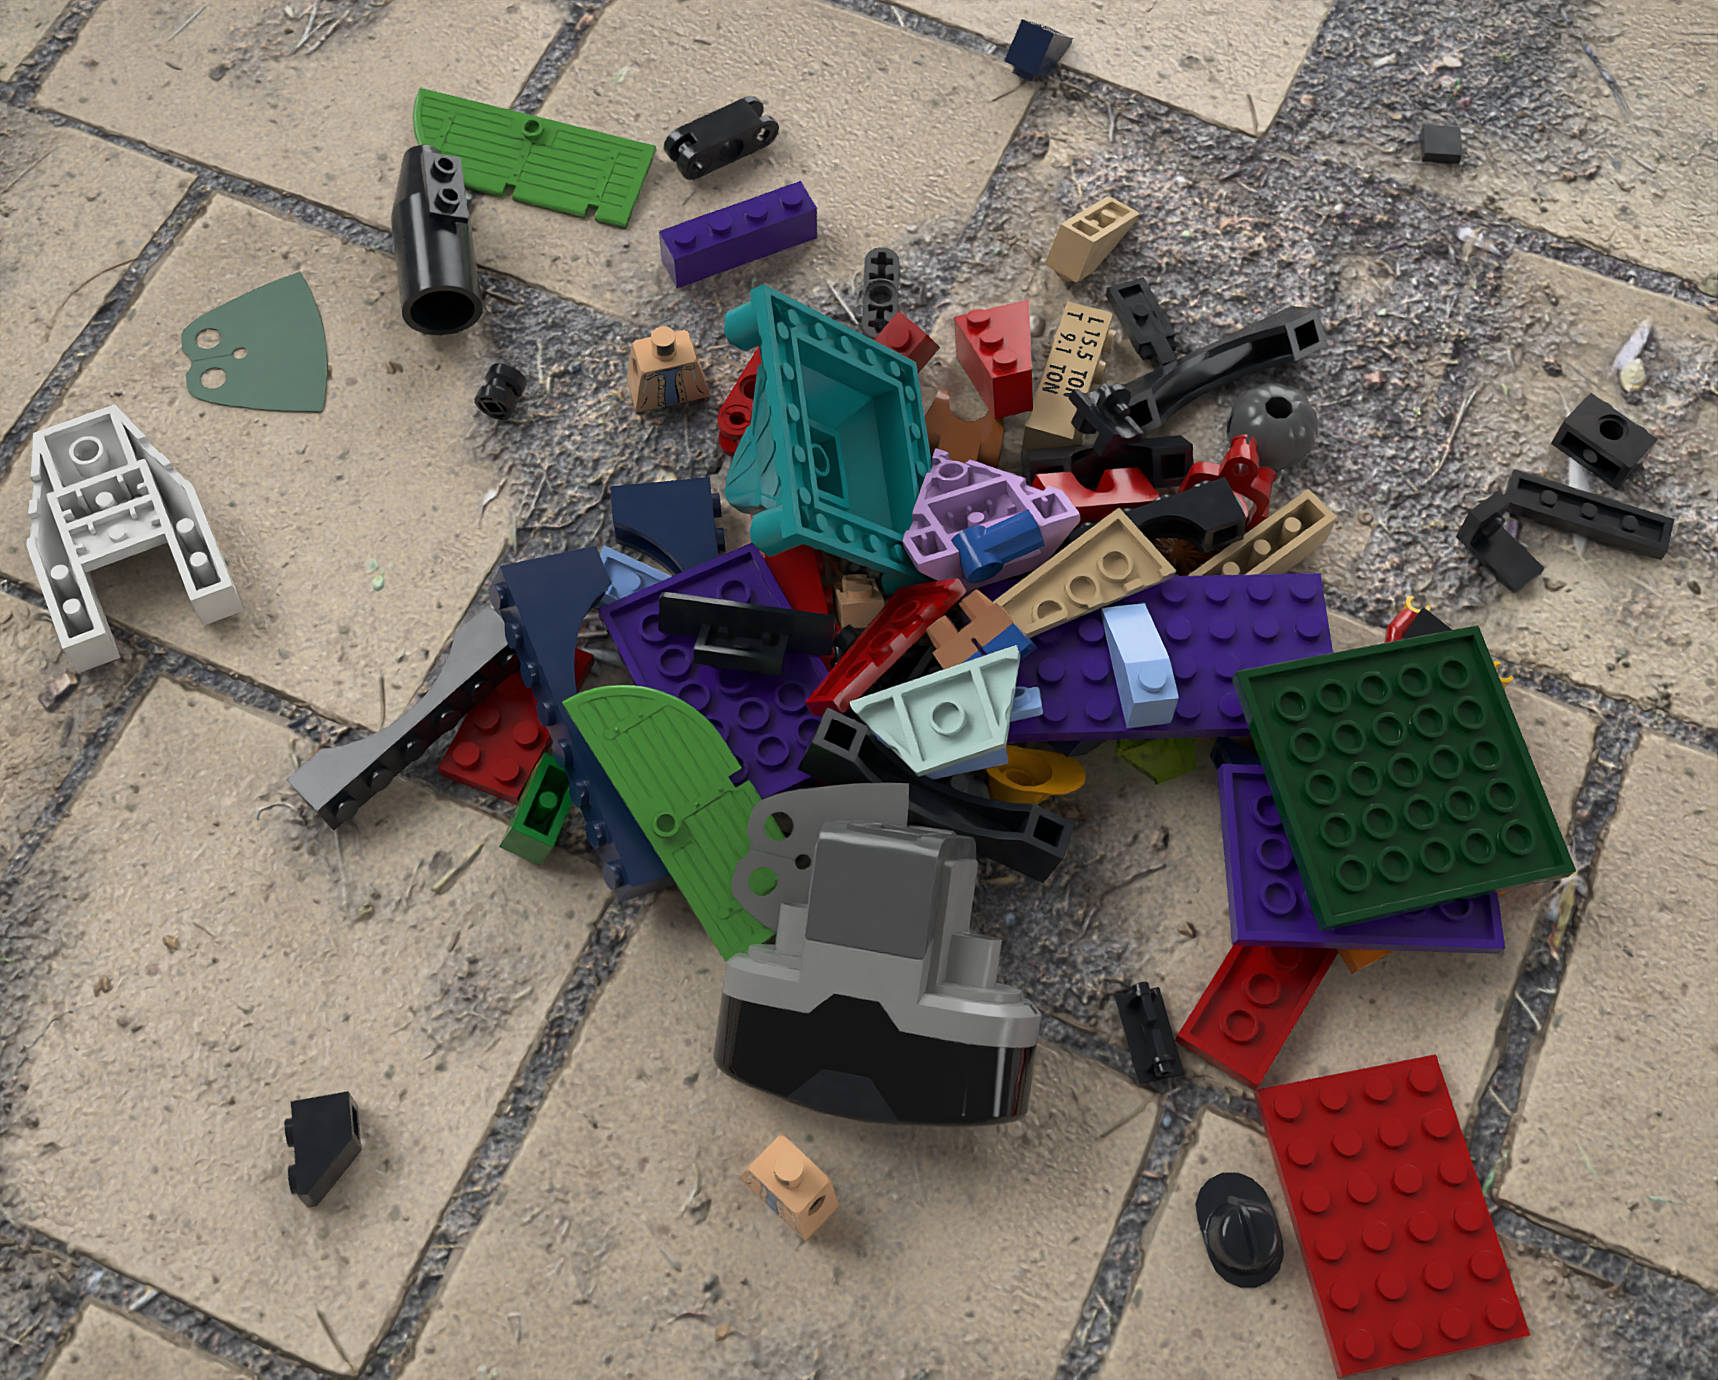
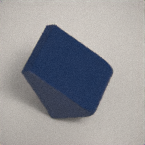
M1216 738L1210 753V758L1216 770L1222 764L1262 766L1260 758L1231 738Z

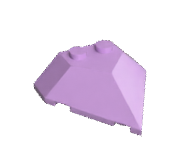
M935 448L932 456L933 465L931 471L926 473L912 512L913 521L909 530H906L902 542L903 548L919 572L938 581L958 578L965 589L969 591L1039 568L1050 559L1080 522V513L1062 490L1048 486L1042 491L1027 486L1026 478L970 459L966 464L953 461L949 458V452ZM1029 509L1039 527L1045 546L1003 564V569L986 581L969 583L960 566L959 551L951 541L952 538L966 528L977 525L988 528Z

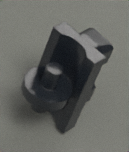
M1102 384L1097 390L1090 393H1083L1079 389L1072 390L1068 399L1077 410L1071 420V424L1077 431L1083 434L1099 433L1093 449L1101 457H1118L1125 444L1140 443L1144 432L1128 416L1130 414L1128 404L1131 400V392L1125 385L1114 384L1109 387L1107 384Z

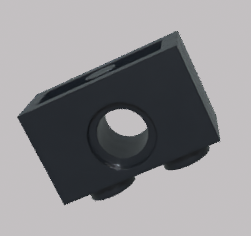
M1590 393L1563 421L1551 444L1612 488L1618 490L1645 461L1658 439L1648 433L1645 428L1618 412L1612 405Z

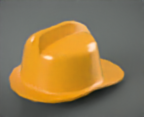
M1006 745L1008 764L984 769L989 775L987 788L990 799L1035 805L1046 800L1049 795H1065L1077 791L1084 785L1087 776L1084 767L1077 760L1065 757L1064 754L1024 749L1011 745Z

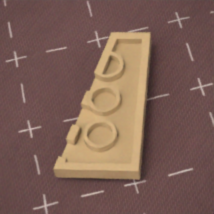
M1117 508L994 600L993 603H998L1004 607L1020 629L1031 638L1171 579L1176 570L1120 508Z

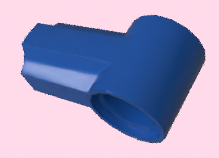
M1029 509L988 528L982 525L966 528L956 534L951 540L959 551L960 566L969 583L986 581L997 575L1003 569V564L1045 546L1039 527Z

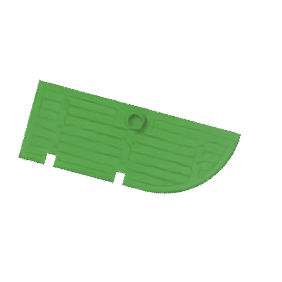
M419 88L414 102L413 127L418 145L433 146L443 155L460 157L464 186L466 188L499 197L504 196L507 187L515 189L512 196L514 201L582 218L586 217L589 208L596 209L595 221L622 228H627L657 151L655 145L424 88Z
M634 685L604 686L581 692L562 701L561 703L725 963L735 954L749 951L750 945L762 944L777 933L749 914L732 894L731 881L736 864L745 858L750 848V838L746 831L750 815L754 806L762 799L750 780L735 788L729 779V776L742 767L716 728L699 711L686 702L668 693L648 687ZM770 815L764 823L766 835L774 841L785 840V835L773 816ZM767 867L755 869L748 880L749 888L758 896H766L772 893L777 886L775 872Z

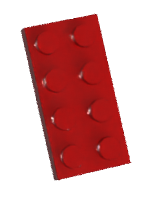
M575 648V684L577 693H579L595 661L593 654ZM520 670L511 674L492 691L485 701L478 703L468 712L438 766L441 776L515 805L518 804L533 769L543 754H547L553 743L548 728L543 727L538 719L536 699L532 689L524 684Z
M1233 945L1177 1034L1175 1042L1253 1091H1256L1339 952L1336 948Z

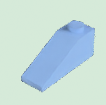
M1145 603L1102 608V621L1126 727L1134 728L1171 723L1179 696L1169 656Z

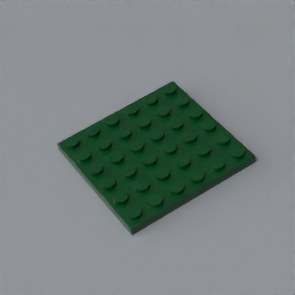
M1479 625L1239 670L1232 677L1320 932L1569 877L1576 872Z

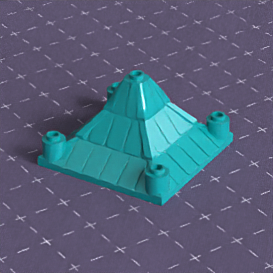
M765 284L750 290L751 300L728 311L724 323V333L727 340L742 351H748L759 346L762 363L757 367L751 425L746 428L727 473L725 496L729 504L739 512L754 515L750 527V538L753 545L767 556H775L805 544L819 550L822 549L840 558H846L859 565L868 566L873 570L883 573L881 578L882 586L890 597L893 596L899 587L938 581L918 571L903 548L902 542L906 530H909L913 521L912 512L926 473H930L932 468L916 362Z

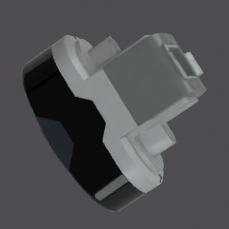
M864 820L826 821L821 828L815 848L808 904L782 902L776 945H750L749 951L739 952L725 963L713 1060L716 1067L741 1084L818 1113L865 1123L928 1127H981L1012 1123L1024 1118L1029 1109L1041 1013L1032 1001L1022 997L1020 989L996 983L1002 939L969 932L978 862L975 860V839L956 835L954 831L917 825L902 827Z

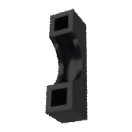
M1181 435L1141 439L1140 443H1127L1118 457H1101L1093 449L1094 444L1021 451L1022 477L1026 478V485L1030 487L1036 474L1072 472L1083 487L1091 489L1098 486L1107 469L1136 467L1141 469L1154 489L1178 487L1182 484L1191 466L1194 464L1193 444Z
M1225 477L1214 481H1202L1189 490L1175 495H1162L1152 503L1135 509L1127 508L1122 510L1149 541L1159 538L1181 539L1193 544L1203 553L1244 538L1246 516ZM1100 521L1083 523L1074 528L1066 538V547Z

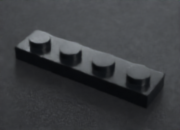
M1513 469L1504 494L1511 501L1506 512L1658 560H1662L1667 553L1675 519Z

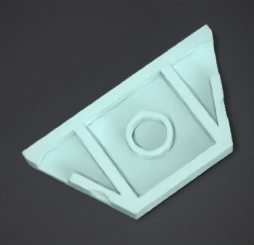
M1017 645L850 701L852 710L920 777L1006 748L1020 653Z

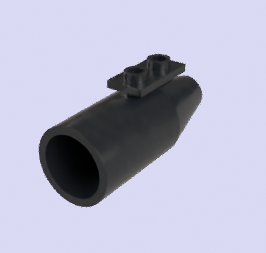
M417 145L408 149L403 156L391 213L402 316L409 327L420 333L437 336L455 334L473 326L479 320L483 311L461 158L443 155L433 146Z

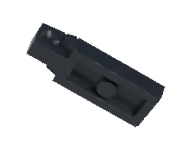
M1141 277L1108 287L1106 298L1137 354H1140L1143 361L1150 359L1154 370L1177 360L1173 353L1177 348L1174 341L1175 332L1145 278Z

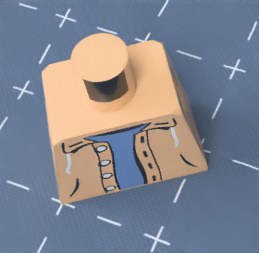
M661 326L652 331L651 337L639 339L632 343L627 383L636 413L710 397L704 373L688 331L680 330L674 332L669 327Z
M780 1134L749 1165L740 1177L805 1242L839 1208L832 1181L783 1134ZM816 1200H818L819 1202L817 1203V1205L809 1211L812 1204Z

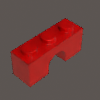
M1139 467L1105 470L1095 492L1083 487L1072 472L1036 474L1031 487L1042 491L1048 486L1062 490L1080 513V522L1076 527L1087 522L1095 523L1101 521L1117 508L1121 510L1127 508L1135 509L1152 503L1156 498L1160 497Z

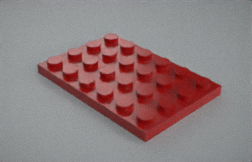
M1436 1054L1257 1089L1254 1096L1338 1379L1522 1340L1530 1336Z

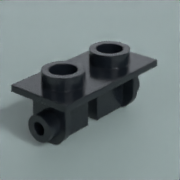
M1139 982L1131 986V993L1116 995L1114 998L1139 1085L1184 1076V1070L1160 988H1150L1148 982Z

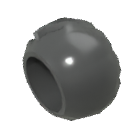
M1279 383L1262 384L1256 388L1246 390L1236 400L1227 421L1226 435L1230 444L1231 440L1238 435L1246 434L1247 444H1249L1250 437H1254L1258 443V468L1268 467L1274 471H1280L1297 465L1312 449L1318 433V419L1316 411L1310 405L1307 397L1295 388L1286 387Z

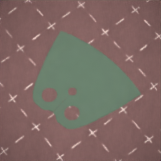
M300 271L251 290L205 313L183 330L181 335L182 349L185 354L189 355L192 363L191 368L186 374L187 388L193 397L215 404L253 409L299 412L323 411L327 385L326 341L316 302ZM212 328L220 332L221 340L215 347L204 349L197 345L196 336L202 330ZM239 347L247 350V355L241 359L233 355L234 350ZM219 368L226 373V381L220 387L207 388L201 383L202 374L208 369Z

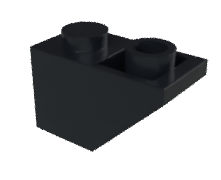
M349 1091L290 1101L292 1118L285 1119L284 1130L288 1147H294L295 1164L288 1166V1182L292 1195L297 1194L307 1208L319 1205L362 1151L358 1104Z

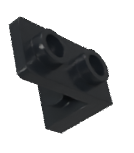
M1498 490L1469 511L1456 538L1512 593H1517L1539 577L1544 567L1502 527L1505 523L1503 515L1511 501Z

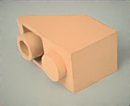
M850 574L843 576L842 581L832 582L840 631L848 624H851L854 628L867 627L868 623L884 607V599L874 578H867L865 574Z

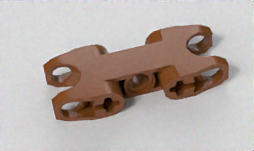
M939 389L929 410L925 414L931 461L935 448L949 452L950 460L966 464L970 459L998 469L1005 431L1003 418L994 419L989 409L984 417L976 421H963L956 418L949 408L950 391Z

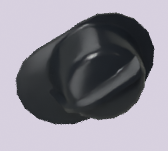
M1237 1172L1220 1173L1209 1178L1199 1190L1195 1205L1199 1227L1214 1270L1226 1282L1240 1288H1256L1269 1282L1280 1270L1284 1258V1247L1271 1201L1264 1188L1251 1177Z

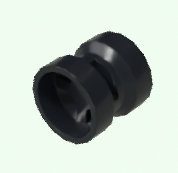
M496 363L490 366L485 376L486 385L479 388L474 398V403L481 412L489 417L507 420L512 416L516 408L515 399L523 394L527 386V380L514 367Z

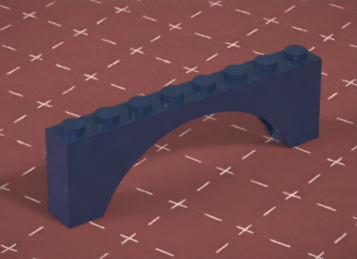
M710 477L610 486L613 525L617 544L632 548L648 556L673 576L717 558L718 553H726L724 529L715 528L714 518L722 517L720 493H711Z
M595 545L502 565L489 586V598L493 608L500 611L505 623L506 641L510 648L516 650L521 662L520 672L522 680L526 687L532 689L537 702L536 711L538 719L543 727L548 728L553 741V755L556 763L565 769L570 782L569 793L571 800L577 808L580 807L586 821L587 839L590 845L598 850L603 863L602 871L605 883L609 889L614 890L620 903L676 884L561 703L578 694L575 684L574 658L577 637L583 619L600 603L612 583Z

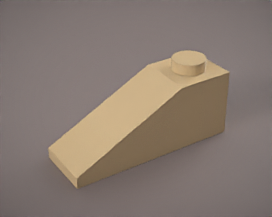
M1110 196L1105 197L1060 224L1044 265L1055 270L1058 277L1066 281L1078 283L1096 270L1138 220L1140 213Z

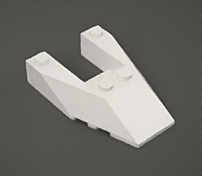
M115 404L33 433L31 462L33 495L32 500H29L28 515L31 518L30 538H27L26 546L62 649L78 673L121 658L89 572L168 543L190 601L203 626L244 611L232 577L193 485L177 472L172 463L152 446L146 436Z

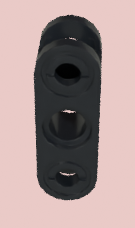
M747 96L678 127L667 136L663 148L672 161L677 162V168L683 177L687 180H695L765 148L777 137L779 124L772 116H762L764 106L759 98ZM762 129H766L763 134L758 136Z

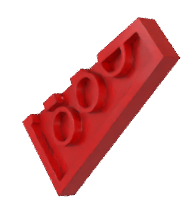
M953 578L899 587L806 700L805 705L814 716H822L826 708L840 714L848 712L851 709L850 701L858 699L926 632L930 625L941 618L967 592L960 580Z

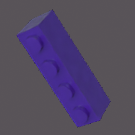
M798 181L660 230L659 239L662 263L676 289L816 239L817 207L802 181Z

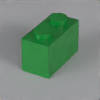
M544 753L533 769L499 845V848L539 866L554 847L572 804L569 793L570 782L564 767H560L554 757Z

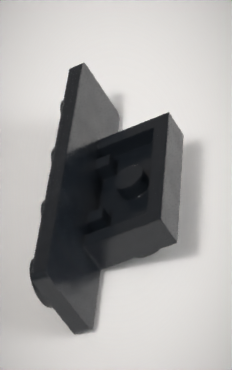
M662 592L659 598L658 630L661 633L696 637L697 641L693 657L694 664L708 665L716 669L730 668L751 671L759 675L772 674L781 676L788 651L824 656L832 654L836 621L833 615L671 592Z

